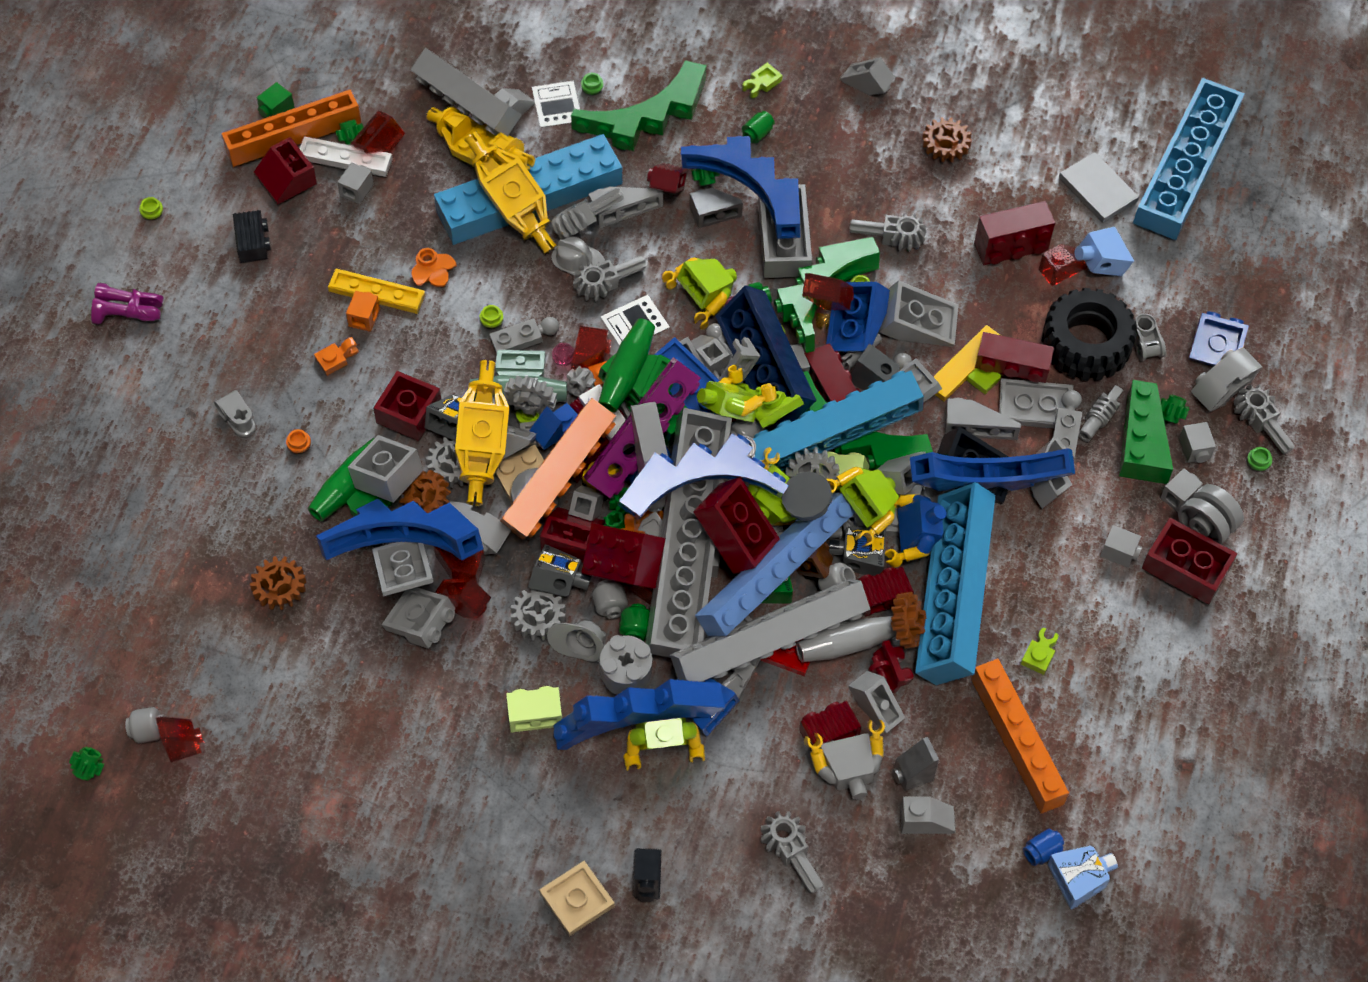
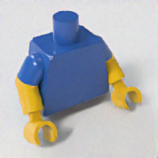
M919 494L900 495L894 504L895 507L900 505V508H898L901 553L896 552L894 549L885 551V556L892 558L886 561L891 567H899L905 559L906 561H911L928 556L933 546L943 537L942 520L946 517V510L939 503L932 502L928 497Z

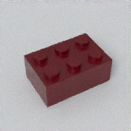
M1046 201L979 216L974 245L983 266L1048 251L1055 221Z
M741 477L719 483L693 511L733 574L755 568L780 540Z
M1169 518L1149 550L1141 569L1209 605L1230 571L1238 553Z
M591 523L581 573L655 589L666 538Z

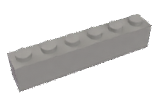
M427 48L423 50L411 68V71L418 75L416 80L426 87L428 84H431L429 89L439 96L444 93V100L453 106L458 103V110L467 116L472 113L471 119L481 126L486 123L485 129L495 136L501 132L508 137L522 114Z

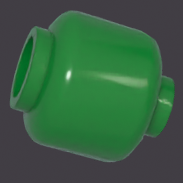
M632 604L630 607L625 608L621 612L619 633L622 636H633L642 641L646 640L650 610L646 609V606L642 604Z

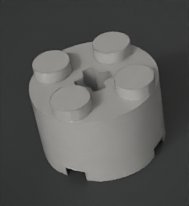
M621 635L613 636L606 643L600 654V675L609 691L618 695L628 687L644 689L647 687L652 676V654L648 644L639 638Z

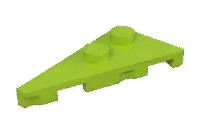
M734 384L753 395H762L760 387L753 390L749 388L748 384ZM776 391V399L771 402H762L763 405L758 408L755 419L762 428L773 425L778 419L802 406L804 403L799 395H795L793 398L786 397L784 392Z

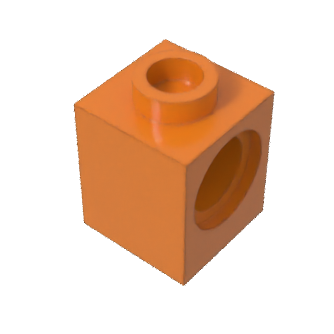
M355 290L346 312L349 327L372 331L380 311L377 295Z

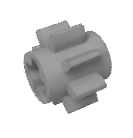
M579 366L576 370L571 369L566 375L568 378L566 381L567 389L575 396H580L585 391H588L589 388H594L593 384L596 379L587 368Z

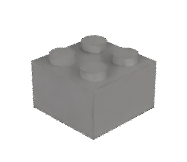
M377 435L348 466V470L356 489L394 503L420 475L423 467L417 449Z

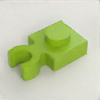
M767 62L751 74V79L743 83L742 90L745 92L751 88L750 97L755 98L758 96L759 90L762 89L768 92L782 81L783 75Z
M1044 627L1039 632L1038 642L1031 641L1021 661V665L1042 675L1045 674L1056 650L1052 649V647L1056 645L1058 640L1057 633L1054 634L1052 639H1046L1044 637L1046 628Z

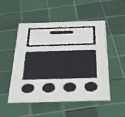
M574 81L532 87L540 127L571 123L573 109H580Z
M648 295L601 316L619 345L640 318L646 319L655 325L654 334L669 328V325Z

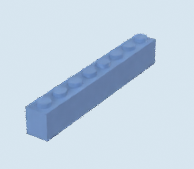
M842 492L833 493L832 503H830L827 512L823 516L811 521L797 519L779 536L780 540L755 568L739 573L695 615L707 636H727L855 513Z

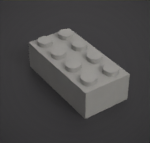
M805 184L799 185L801 238L777 239L772 216L758 196L764 278L798 277V268L812 265Z

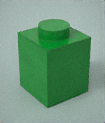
M277 82L257 97L258 111L263 118L295 108L292 94Z

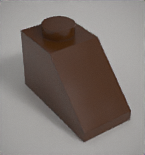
M824 542L796 569L799 575L823 579L829 575V568L833 557L829 552L828 544Z

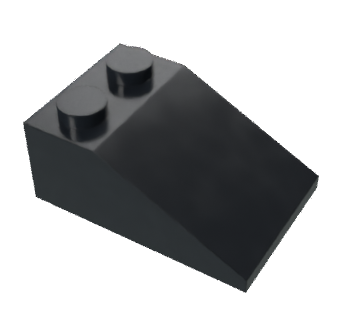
M960 426L944 434L937 452L941 455L964 458L1009 457ZM999 486L987 489L996 495L995 503L1000 505L1004 503L1008 493L1007 489Z

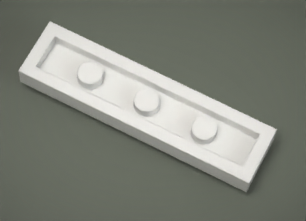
M305 136L300 146V150L309 162L347 169L352 162L359 166L367 167L373 175L384 177L387 176L392 162L391 153Z

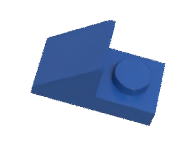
M568 403L554 412L547 406L529 431L537 433L534 440L545 450L560 440L578 414Z

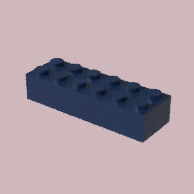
M745 285L715 317L733 356L736 353L733 341L738 339L739 343L742 344L741 340L743 337L750 339L760 355V358L744 379L750 389L755 390L757 387L770 383L772 386H775L776 391L784 392L786 397L793 398L795 395L801 397L804 403L802 406L778 419L773 425L767 426L777 428V425L784 421L790 420L793 422L797 420L817 400L766 292Z

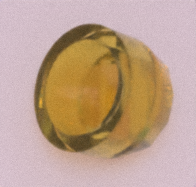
M816 313L815 321L820 330H822L824 324L825 330L828 331L830 314Z

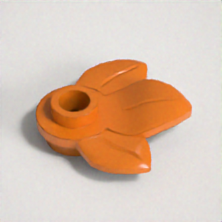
M423 248L417 254L416 265L412 269L413 281L417 286H421L429 281L433 286L444 287L449 280L447 270L453 269L457 264L453 257L448 254H437L431 248Z

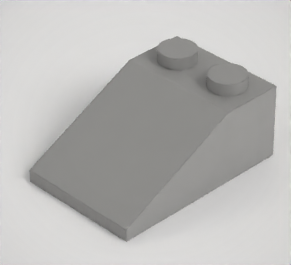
M897 281L888 288L890 294L887 314L879 329V333L900 341L949 347L955 345L958 304L901 281Z
M395 542L372 549L383 596L434 582L423 543Z

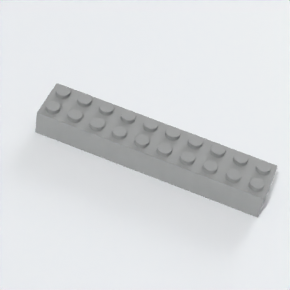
M683 408L676 422L671 457L674 461L673 465L675 467L678 465L693 443L705 445L712 451L711 455L715 457L730 437L732 418ZM724 479L703 480L687 484L666 494L660 537L666 539L656 588H653L645 642L650 647L651 654L671 658L670 654L703 641L704 629L695 615L708 604L715 545L693 511L719 483L724 482Z

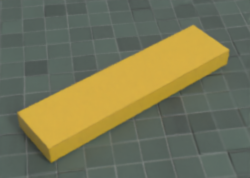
M335 269L328 285L329 292L353 297L355 290L370 292L378 296L380 305L418 314L425 297L424 290L340 269Z
M986 325L934 376L942 387L935 396L945 402L967 380L968 375L976 369L975 365L983 332L1000 334Z

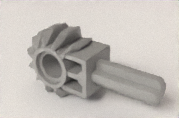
M615 188L590 203L585 199L563 210L552 219L551 223L555 233L560 238L565 239L597 221V214L624 199L621 190Z
M904 212L902 217L886 215L885 223L851 220L850 222L851 233L883 236L882 245L898 246L899 251L906 248L910 252L912 247L918 250L920 245L924 244L926 240V225L923 224L922 218L916 219L915 214L907 216Z
M642 256L613 266L610 259L598 263L596 266L592 265L589 261L587 267L580 265L579 271H575L573 288L577 290L578 297L585 295L586 301L589 298H593L597 302L598 297L605 299L607 292L618 288L620 278L646 269V261Z
M1250 384L1246 389H1240L1233 402L1235 406L1234 413L1241 414L1240 421L1248 420L1249 425L1252 426L1256 433L1265 430L1283 454L1291 452L1295 446L1276 422L1280 412L1274 404L1275 396H1270L1269 389L1264 391L1260 385L1254 388Z
M777 811L775 819L768 816L766 818L767 825L761 826V832L764 834L761 836V842L768 843L766 846L767 852L776 849L775 855L781 858L785 866L792 863L810 893L816 892L823 887V883L806 857L808 845L805 842L806 837L803 835L806 828L804 825H799V816L790 819L791 813L789 811L785 817H782L781 813ZM784 830L787 831L790 836L787 838H781L777 835V832Z

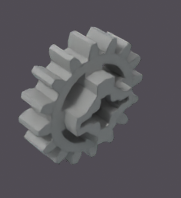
M519 375L515 379L510 378L503 392L505 393V399L508 400V405H514V410L521 409L523 414H531L532 416H535L536 413L540 415L547 406L554 410L557 401V393L553 392V387H547L546 381L538 382L537 377L532 378L528 375H525L524 379Z
M444 437V443L440 444L436 441L435 449L429 448V456L426 457L427 469L445 477L444 480L449 482L450 488H453L456 482L463 486V481L459 479L461 471L455 455L456 441H448Z
M817 447L811 453H809L807 448H804L803 455L796 452V460L789 459V467L785 469L786 475L789 478L798 473L813 472L815 469V473H819L826 479L833 480L837 479L836 476L839 475L838 472L840 471L839 465L835 464V457H828L827 450H824L821 454L818 453Z
M531 589V593H527L523 590L522 598L515 597L516 605H511V622L514 623L515 630H521L522 637L531 634L533 641L536 639V636H540L542 641L545 640V634L548 633V629L552 625L566 621L564 614L566 608L565 604H562V597H555V594L536 591L534 589Z

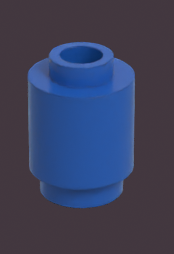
M1046 829L1026 843V846L1023 847V853L1033 866L1037 864L1043 865L1049 861L1052 854L1063 852L1064 840L1056 830Z

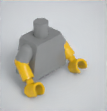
M881 719L878 730L872 729V720H869L867 727L872 732L871 737L869 733L822 744L823 739L821 735L814 733L816 737L814 745H811L809 737L804 738V744L812 749L810 755L815 772L826 782L833 784L836 790L849 788L854 800L868 795L865 784L871 783L874 774L880 769L884 756L883 737L880 734L885 729V724Z

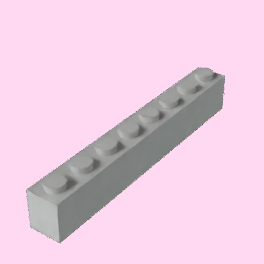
M848 579L735 627L727 636H713L670 654L678 680L704 682V680L711 677L714 679L727 675V671L732 668L740 669L750 665V661L753 659H764L772 656L774 650L791 648L796 645V641L803 638L804 640L812 639L818 636V632L821 630L838 628L841 626L840 622L859 619L863 616V612L870 610V606L862 582L860 580Z

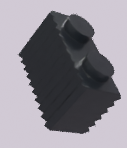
M260 210L234 213L233 222L239 262L268 259L267 251L271 250L269 236L265 237V232H269L267 218H262Z
M637 848L634 850L633 896L641 902H652L654 899H660L661 850Z

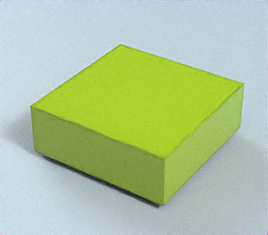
M977 368L967 377V381L984 394L992 389L1001 379L999 373L985 372Z

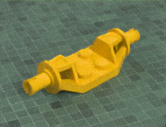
M432 107L427 113V119L437 124V132L444 138L451 154L469 164L475 159L476 155L464 139L470 134L473 135L472 133L475 131L478 132L487 148L497 145L499 149L518 156L527 170L531 169L530 166L533 167L535 164V157L524 152V144L521 140L509 135L507 137L501 132L495 136L485 129L487 124L484 123L481 126L470 117L461 114L454 107H449L443 112ZM491 156L499 166L503 164L497 157Z
M477 131L473 132V135H468L464 140L476 155L471 165L475 167L479 184L504 220L520 232L524 240L534 237L544 251V254L548 253L549 250H553L557 245L545 230L546 226L550 223L547 216L545 194L520 158L499 149L497 145L487 148ZM494 155L500 161H502L503 164L499 166V164L491 156ZM535 209L541 221L540 223H538L533 214Z
M487 360L480 361L479 380L468 384V390L459 402L455 455L461 471L459 479L469 484L466 503L472 506L474 496H476L475 506L483 505L484 485L494 482V474L505 456L509 405L502 393V385L493 382L496 363L490 360L488 370H486ZM492 395H494L495 404H493Z

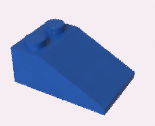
M835 282L826 344L830 343L834 351L864 352L869 343L873 345L887 314L890 290L878 282Z

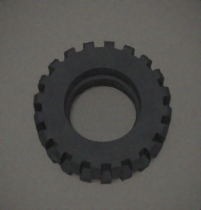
M1082 288V291L1075 289L1069 291L1068 295H1061L1050 306L1041 338L1043 345L1054 347L1051 364H1056V369L1061 373L1065 371L1069 377H1080L1083 381H1089V378H1094V381L1103 380V376L1109 378L1115 375L1116 371H1121L1125 363L1128 362L1136 340L1137 324L1133 319L1132 311L1126 309L1127 305L1122 300L1118 301L1116 295L1112 293L1108 295L1103 293L1101 289H1096V291H1092L1090 288ZM1077 325L1094 326L1105 333L1109 340L1101 344H1088L1074 337L1069 329Z

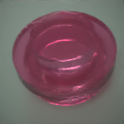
M560 343L552 351L553 361L560 366L570 365L576 358L575 349L568 343Z

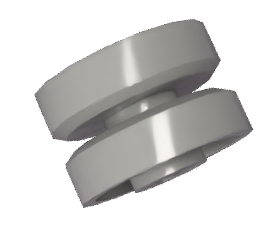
M1212 484L1200 487L1193 497L1187 500L1178 511L1180 523L1221 545L1244 521L1243 511L1233 496L1224 489Z

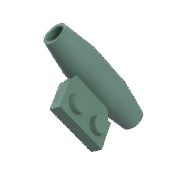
M497 350V376H494L493 382L502 385V393L510 378L515 379L519 375L524 379L525 375H528L532 378L537 377L538 382L546 381L547 387H553V392L557 393L556 403L567 401V382L542 377L545 370V351ZM479 378L470 379L469 383L472 381L479 380Z

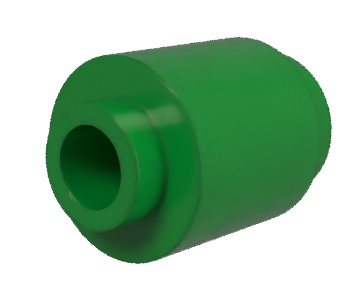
M766 111L756 113L742 126V136H750V143L757 144L773 129L775 124L773 117Z

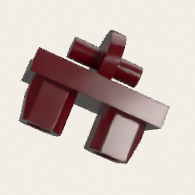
M890 640L883 641L881 648L873 653L874 656L871 658L873 664L868 668V671L883 676L892 693H896L901 686L908 685L914 679V675L910 668L900 667L899 663L905 659L902 646H892Z

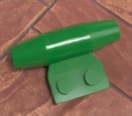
M640 318L635 322L621 342L605 376L599 403L612 413L619 409L631 390L641 400L670 362V359L662 355H648L655 325L646 319ZM673 384L669 386L668 392H670ZM656 404L657 409L661 410L664 404Z
M372 438L352 453L324 482L308 507V511L314 518L324 521L345 504H347L354 517L358 515L356 509L376 499H379L387 508L393 504V502L356 489L348 470V466L375 438Z

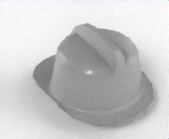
M578 237L560 239L558 246L551 255L555 267L571 275H574L575 271H579L580 265L587 267L589 261L595 266L605 261L599 251L586 245L584 240Z
M587 620L580 621L575 625L557 623L548 629V643L558 653L590 662L600 660L606 633L595 623Z

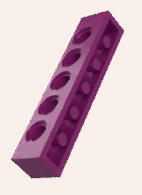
M673 357L638 404L649 402L664 404L665 409L659 414L664 434L670 425L668 421L674 414H679L685 405L683 401L689 394H694L700 385L698 381L701 377ZM673 383H679L680 389L678 393L670 395L668 392L669 386ZM631 414L583 476L588 483L609 498L613 494H619L625 485L623 481L629 474H634L638 469L636 449L629 455L623 454V448L626 444L632 443L635 445ZM617 463L620 465V469L616 474H608V468L611 464Z

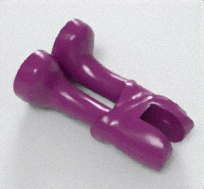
M98 282L96 284L95 298L92 300L91 309L92 324H102L107 315L126 316L127 318H137L142 321L160 320L161 311L158 308L163 305L164 297L162 295L140 292L136 289H132V292H127L109 287L106 283ZM108 301L128 302V305L119 304V303H113V302H108Z

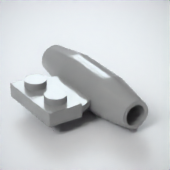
M892 616L859 618L851 621L847 619L840 622L841 626L838 628L821 630L818 632V636L812 639H803L796 643L798 658L801 662L829 660L870 649L896 636L897 632L893 631L891 627Z

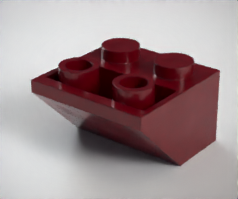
M291 137L271 146L254 170V175L277 205L317 184L313 165Z
M557 507L549 514L541 532V551L546 544L579 558L581 563H583L591 523L604 525L605 520L595 518L593 521L570 515L567 509Z

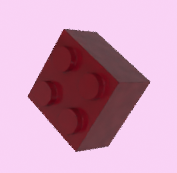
M396 371L373 407L376 423L420 441L426 431V407L441 400L440 388Z

